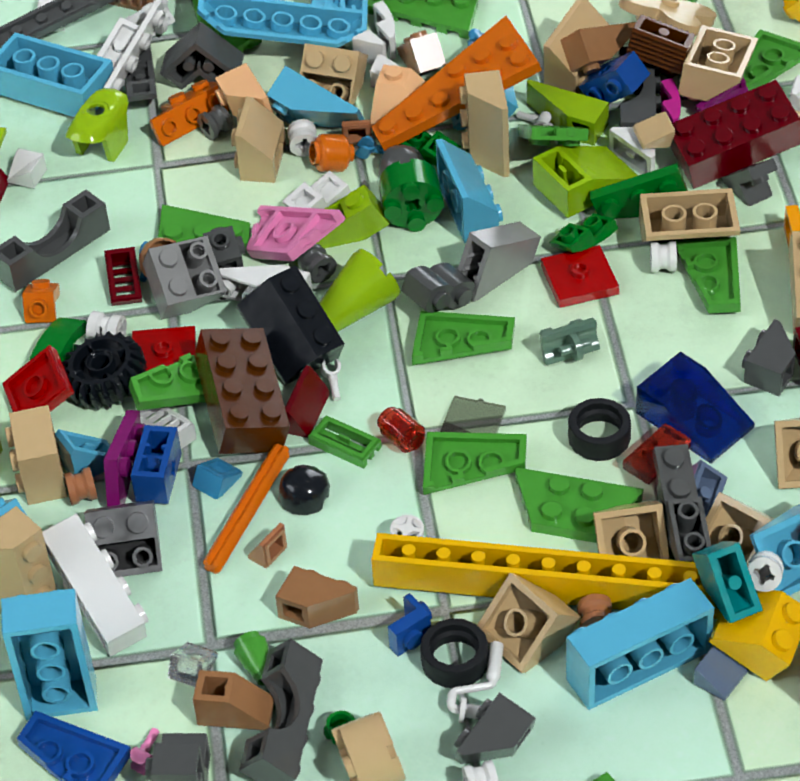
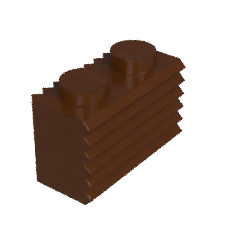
M640 15L632 29L626 54L635 51L643 64L649 63L661 68L665 73L680 75L695 35L672 25H667V23L651 19L650 16Z

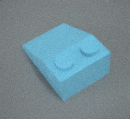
M284 66L267 93V97L272 104L271 108L277 112L276 116L288 124L299 119H306L313 122L316 127L342 128V121L365 120L359 108L287 66Z
M799 504L749 535L756 553L764 550L772 551L781 558L784 566L783 576L780 584L774 590L783 591L789 596L800 591Z

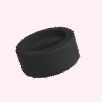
M593 398L579 403L572 409L568 418L570 446L577 454L590 460L603 461L620 456L628 448L631 440L630 414L624 406L610 399ZM604 421L613 424L619 430L611 436L596 438L583 433L580 428L590 422Z
M450 618L437 622L428 628L423 635L420 647L421 664L425 675L433 683L445 688L470 685L481 679L486 672L489 653L488 641L484 631L476 624L465 619ZM462 642L475 649L476 654L466 663L449 665L438 661L434 657V652L443 644Z

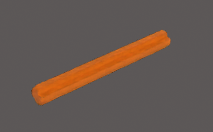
M279 443L272 446L204 558V568L208 572L211 571L217 574L222 570L290 455L287 446H282Z

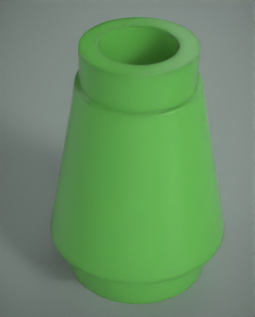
M249 631L235 640L234 655L253 679L256 680L257 684L264 686L265 684L261 681L269 647L266 638L260 636L258 631Z

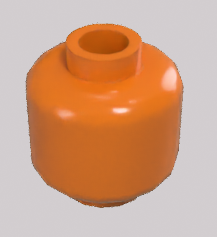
M319 134L315 141L310 143V163L315 165L316 169L320 172H328L329 170L331 172H344L348 168L349 162L354 160V146L349 144L347 137L343 134Z

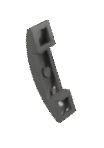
M151 46L146 51L142 50L138 57L139 62L133 73L129 72L126 77L129 102L157 98Z

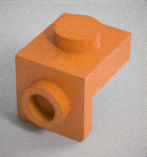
M37 279L27 285L22 293L26 323L54 322L57 319L55 302L60 296L59 283H50L49 279Z

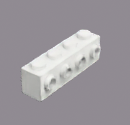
M76 513L42 531L49 558L68 589L75 588L79 607L109 657L146 638L145 623L149 622L147 615L139 603L133 605L128 597L131 595V590L123 576L117 578L113 573L114 563L106 549L100 551L95 541L98 538L89 522L83 524Z

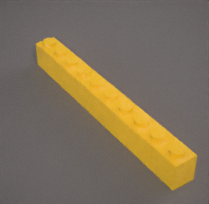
M377 533L371 559L374 586L495 597L508 575L514 573L556 595L567 605H577L581 598L590 594H604L611 599L613 609L619 610L632 606L641 598H649L665 590L671 584L680 583L691 578L714 606V619H718L720 610L702 585L695 562Z

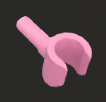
M152 728L140 748L134 747L130 752L132 760L131 769L142 775H145L146 759L153 757L149 752L159 734L158 729Z

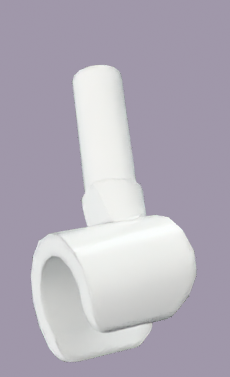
M518 111L516 114L517 118L532 122L536 126H553L552 123H549L552 116L547 111L541 112L539 116Z
M335 359L336 370L331 372L326 369L324 360L320 367V372L330 383L333 401H339L341 398L337 375L341 369V363L338 359Z

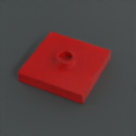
M600 245L580 252H566L541 258V267L559 308L619 295L618 282Z
M195 326L132 331V339L142 348L147 361L146 371L162 364L169 366L178 362L181 356L188 353L191 355L195 354Z
M51 345L47 346L2 383L13 412L49 405L51 412L74 394L60 356Z

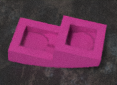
M672 78L662 80L660 91L661 113L666 112L673 123L680 120L681 102L679 92Z

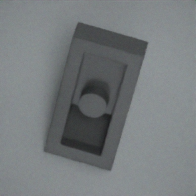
M774 158L726 175L722 177V180L728 188L733 189V193L745 205L752 206L772 196V191L767 181L769 180L768 174L778 170Z

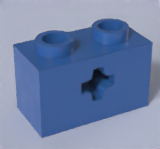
M632 51L600 65L601 69L591 73L578 87L586 96L612 103L633 94L650 75V72L635 51Z
M144 426L130 475L136 502L154 500V503L169 504L182 455L177 427Z

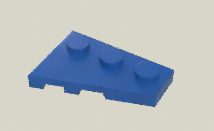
M38 711L33 713L17 737L19 747L59 781H115L129 760L131 752L128 745Z

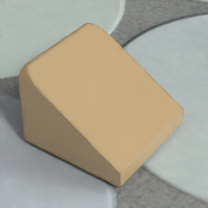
M666 112L658 113L633 125V130L642 149L667 148L671 146L675 129Z

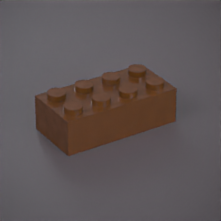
M264 328L201 329L194 356L218 454L269 452L274 444L279 443L284 446L290 424Z

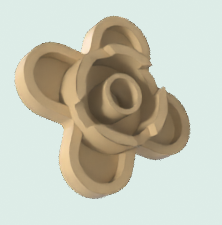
M619 0L618 3L623 10L634 14L636 20H638L640 15L650 16L651 19H656V21H661L662 23H667V25L694 33L695 36L698 35L702 25L713 27L717 16L712 9L685 0Z

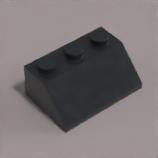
M296 265L268 278L237 304L236 308L249 328H264L274 369L284 386L299 379L306 365L311 366L315 371L321 367L324 360L325 365L335 361V359H339L345 343Z

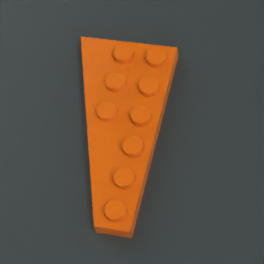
M507 16L503 17L371 127L384 152L387 148L399 145L459 114L460 109H465V104L461 105L459 87L464 86V74L500 70L503 88L506 90L542 71L538 60Z

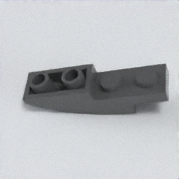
M688 444L654 447L652 453L658 481L656 491L658 501L663 504L666 534L676 561L694 562L692 553L711 546L702 497H698Z

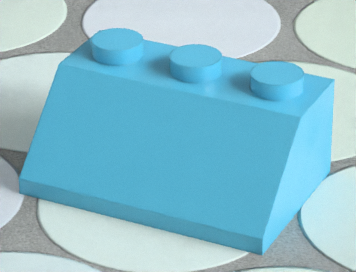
M443 139L435 140L437 175L442 195L464 243H466L469 232L499 226V222L503 221L502 210L499 204H494L491 186L489 184L485 185L482 167L480 165L476 166L472 155Z

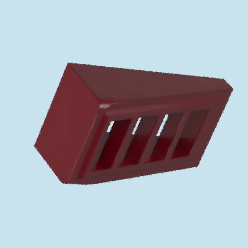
M135 247L104 250L111 305L142 302ZM131 265L129 268L113 269V267ZM132 274V276L114 278L116 275ZM133 282L134 284L128 286L115 287V284ZM135 291V294L116 295V293Z

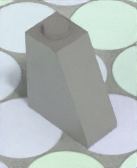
M520 221L469 232L458 270L476 284L471 300H479L532 264L541 236Z

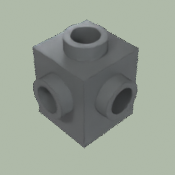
M232 226L225 228L217 227L210 232L202 234L203 236H208L219 268L244 267L241 254L246 253L242 236L235 237Z

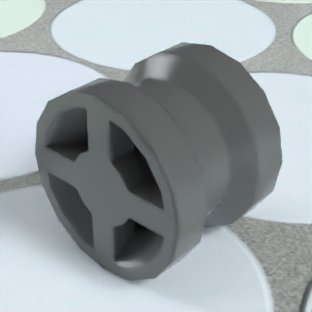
M221 104L213 106L210 112H202L197 116L199 127L209 140L217 138L220 132H228L233 129L231 116Z
M315 244L298 258L299 267L303 271L310 272L311 280L316 283L328 280L334 274L337 267L335 259L328 255L320 244Z

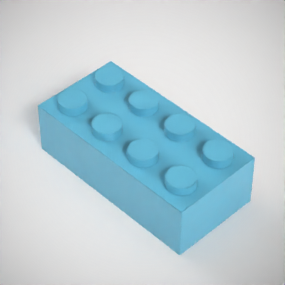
M15 32L0 48V95L75 117L85 101L95 91L103 89L114 71L112 60Z
M689 578L683 582L671 584L665 590L649 598H641L632 606L619 612L609 613L602 620L587 627H580L566 636V680L587 709L590 710L708 653L712 648V644L708 641L713 631L714 606L694 581Z
M75 588L1 598L2 636L26 721L31 718L35 711L51 717L98 711L96 675Z

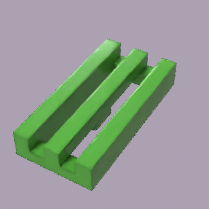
M327 415L308 436L310 445L363 469L367 466V460H372L375 456L374 451H379L382 447L381 439ZM325 428H327V429H329V430H331V431H333V432L338 433L339 436L336 435V434H334V433H332V432H330V431L325 430ZM350 439H351V440H354V441H356V442H358V443H360V444H362V445H365V446H367V447L365 448V447H363V446H361V445H359V444H356V443L350 441Z

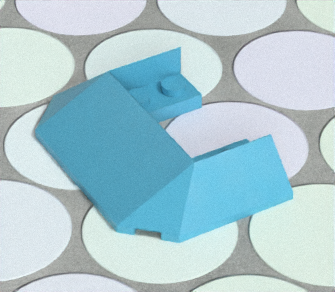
M198 0L197 14L225 36L295 44L307 43L339 48L352 41L354 36L367 30L368 0H311V4L282 0Z

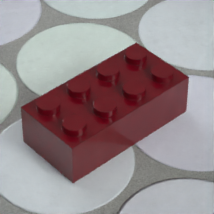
M774 80L673 122L675 135L670 147L690 184L695 189L800 145V117L777 80Z

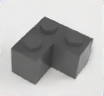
M200 21L165 52L160 74L181 90L199 75L207 79L208 82H216L215 77L242 65L244 53Z
M163 733L162 743H154L153 757L146 759V780L208 781L211 753L207 733Z

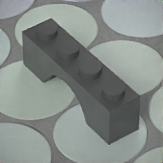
M621 47L619 49V57L626 54L628 47ZM649 63L644 64L650 75L635 90L634 93L637 95L635 98L620 103V127H633L634 124L656 115V113H661V96H655V94H660V77H655V75H660L659 67Z
M84 190L62 205V211L56 225L43 238L34 242H23L16 236H13L0 245V281L14 292H17L108 232L110 225L106 204L88 190Z
M291 638L267 653L261 681L273 697L277 720L275 728H268L246 740L239 771L254 781H295L301 770L300 760L308 739L307 729L310 717L314 712L313 703L316 689L321 681L320 672L323 659Z

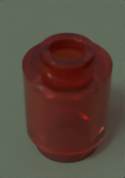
M389 407L380 414L377 420L380 433L402 452L408 453L417 450L423 444L425 436L424 426L403 409Z

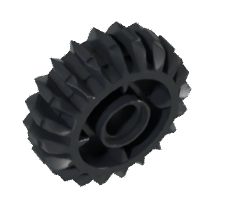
M110 331L104 336L96 333L95 338L90 340L84 337V343L81 345L74 344V352H67L66 360L62 362L74 391L70 398L77 405L82 404L86 409L94 406L97 410H100L103 405L111 408L113 403L117 401L123 403L126 396L132 397L128 387L130 378L145 372L147 369V361L138 343H135L131 336L125 337L121 332L113 335Z

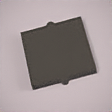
M454 396L440 432L498 433L506 412V406L484 402L481 398L474 400Z

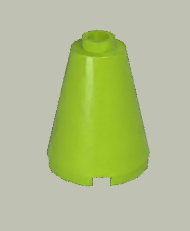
M359 249L351 255L319 302L337 332L396 300L401 293L393 275L389 273L385 276L380 269L383 265L380 260L364 249Z

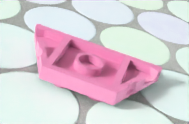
M261 205L257 211L261 217L260 223L253 224L252 236L248 241L246 251L255 259L293 262L343 223L346 218L340 210Z

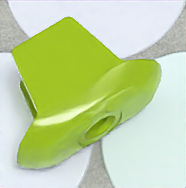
M114 88L98 89L80 107L66 132V138L72 140L77 154L83 155L90 144L102 142L107 160L115 162L128 143L127 108L129 101L126 94ZM95 107H102L104 112L96 115Z

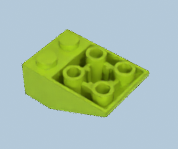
M556 146L533 157V185L567 218L594 206L591 201L590 191L638 176L607 146Z

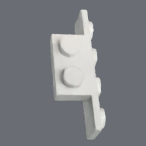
M162 0L154 2L141 26L124 18H119L97 56L112 60L114 71L103 88H114L121 92L123 91L125 78L129 72L133 73L135 71L142 50L146 51L152 41V33L156 27L160 28L165 20L166 13L164 12Z

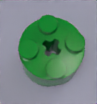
M410 159V162L400 164V161L389 165L382 172L379 178V191L384 216L389 222L398 227L419 232L439 216L444 207V201L437 172L430 163L421 159Z

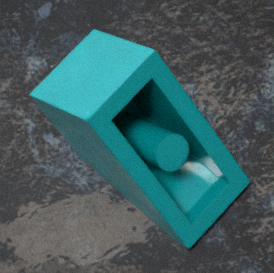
M722 541L692 553L704 589L728 623L736 622L763 610L739 542Z

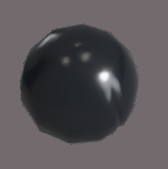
M298 465L290 468L282 476L279 485V501L282 507L290 513L298 515H309L321 511L326 497H329L330 483L326 473L310 465Z

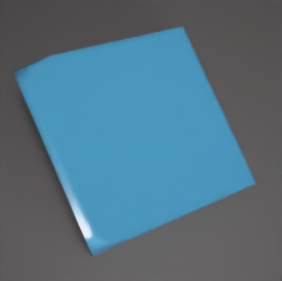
M215 458L197 465L192 484L199 491L214 499H218L242 476L243 472L231 464Z

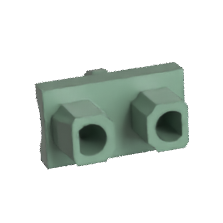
M594 318L586 320L577 319L570 321L569 325L556 329L550 327L540 330L539 336L544 363L550 365L573 358L574 361H579L583 359L584 354L600 350L596 320Z

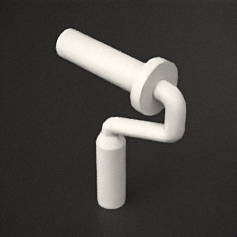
M493 641L489 645L486 671L487 682L454 687L449 690L447 708L452 713L459 714V723H464V718L478 719L475 716L482 705L466 703L467 698L461 697V705H456L457 695L490 690L496 686L501 675L503 643Z

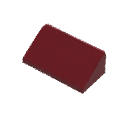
M308 365L304 367L285 406L290 424L288 434L308 438L313 431L330 395L328 387L313 368Z

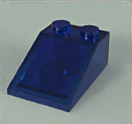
M681 351L637 386L636 414L679 443L688 444V448L710 464L754 428L755 423L713 375L704 366Z

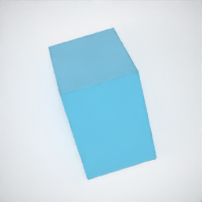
M60 429L57 430L55 437L62 466L67 473L77 474L87 467H90L93 477L104 472V458L110 447L107 440Z

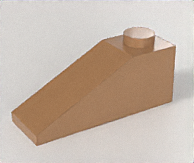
M636 22L578 29L561 39L560 41L571 73L583 71L587 75L601 69L600 65L610 60L630 39Z

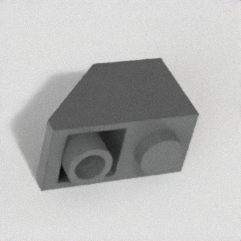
M774 319L767 330L763 329L760 332L756 346L752 351L748 350L742 361V368L745 369L744 383L776 396L781 395L793 377L796 354L780 321Z
M500 692L493 701L487 698L475 716L479 719L472 730L465 728L455 742L454 746L458 748L455 760L460 764L513 756L533 729L536 717Z

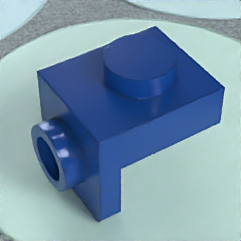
M410 593L403 597L405 616L388 626L389 648L398 657L408 650L417 648L421 644L423 635L431 627L432 613L429 607L423 601L418 602Z

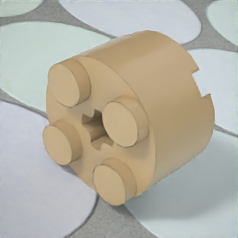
M380 711L331 729L350 781L406 780Z

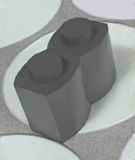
M439 263L431 268L418 266L407 271L401 291L425 311L438 312L447 306L452 309L466 306L473 297L476 284L451 264Z

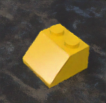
M756 590L763 610L733 623H728L720 612L708 642L763 680L768 681L789 667L800 641V603L783 591L760 592Z

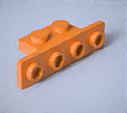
M207 79L198 81L191 86L192 90L185 94L184 92L176 93L168 98V103L160 106L163 113L149 121L159 145L165 146L199 127L197 116L202 112H210L213 106L220 104L215 94V91L219 89L217 82H208ZM225 105V106H224L225 109H226L227 111H229L228 106Z

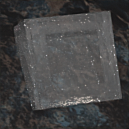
M187 642L171 654L168 677L196 687L199 670L210 671L218 658V653Z

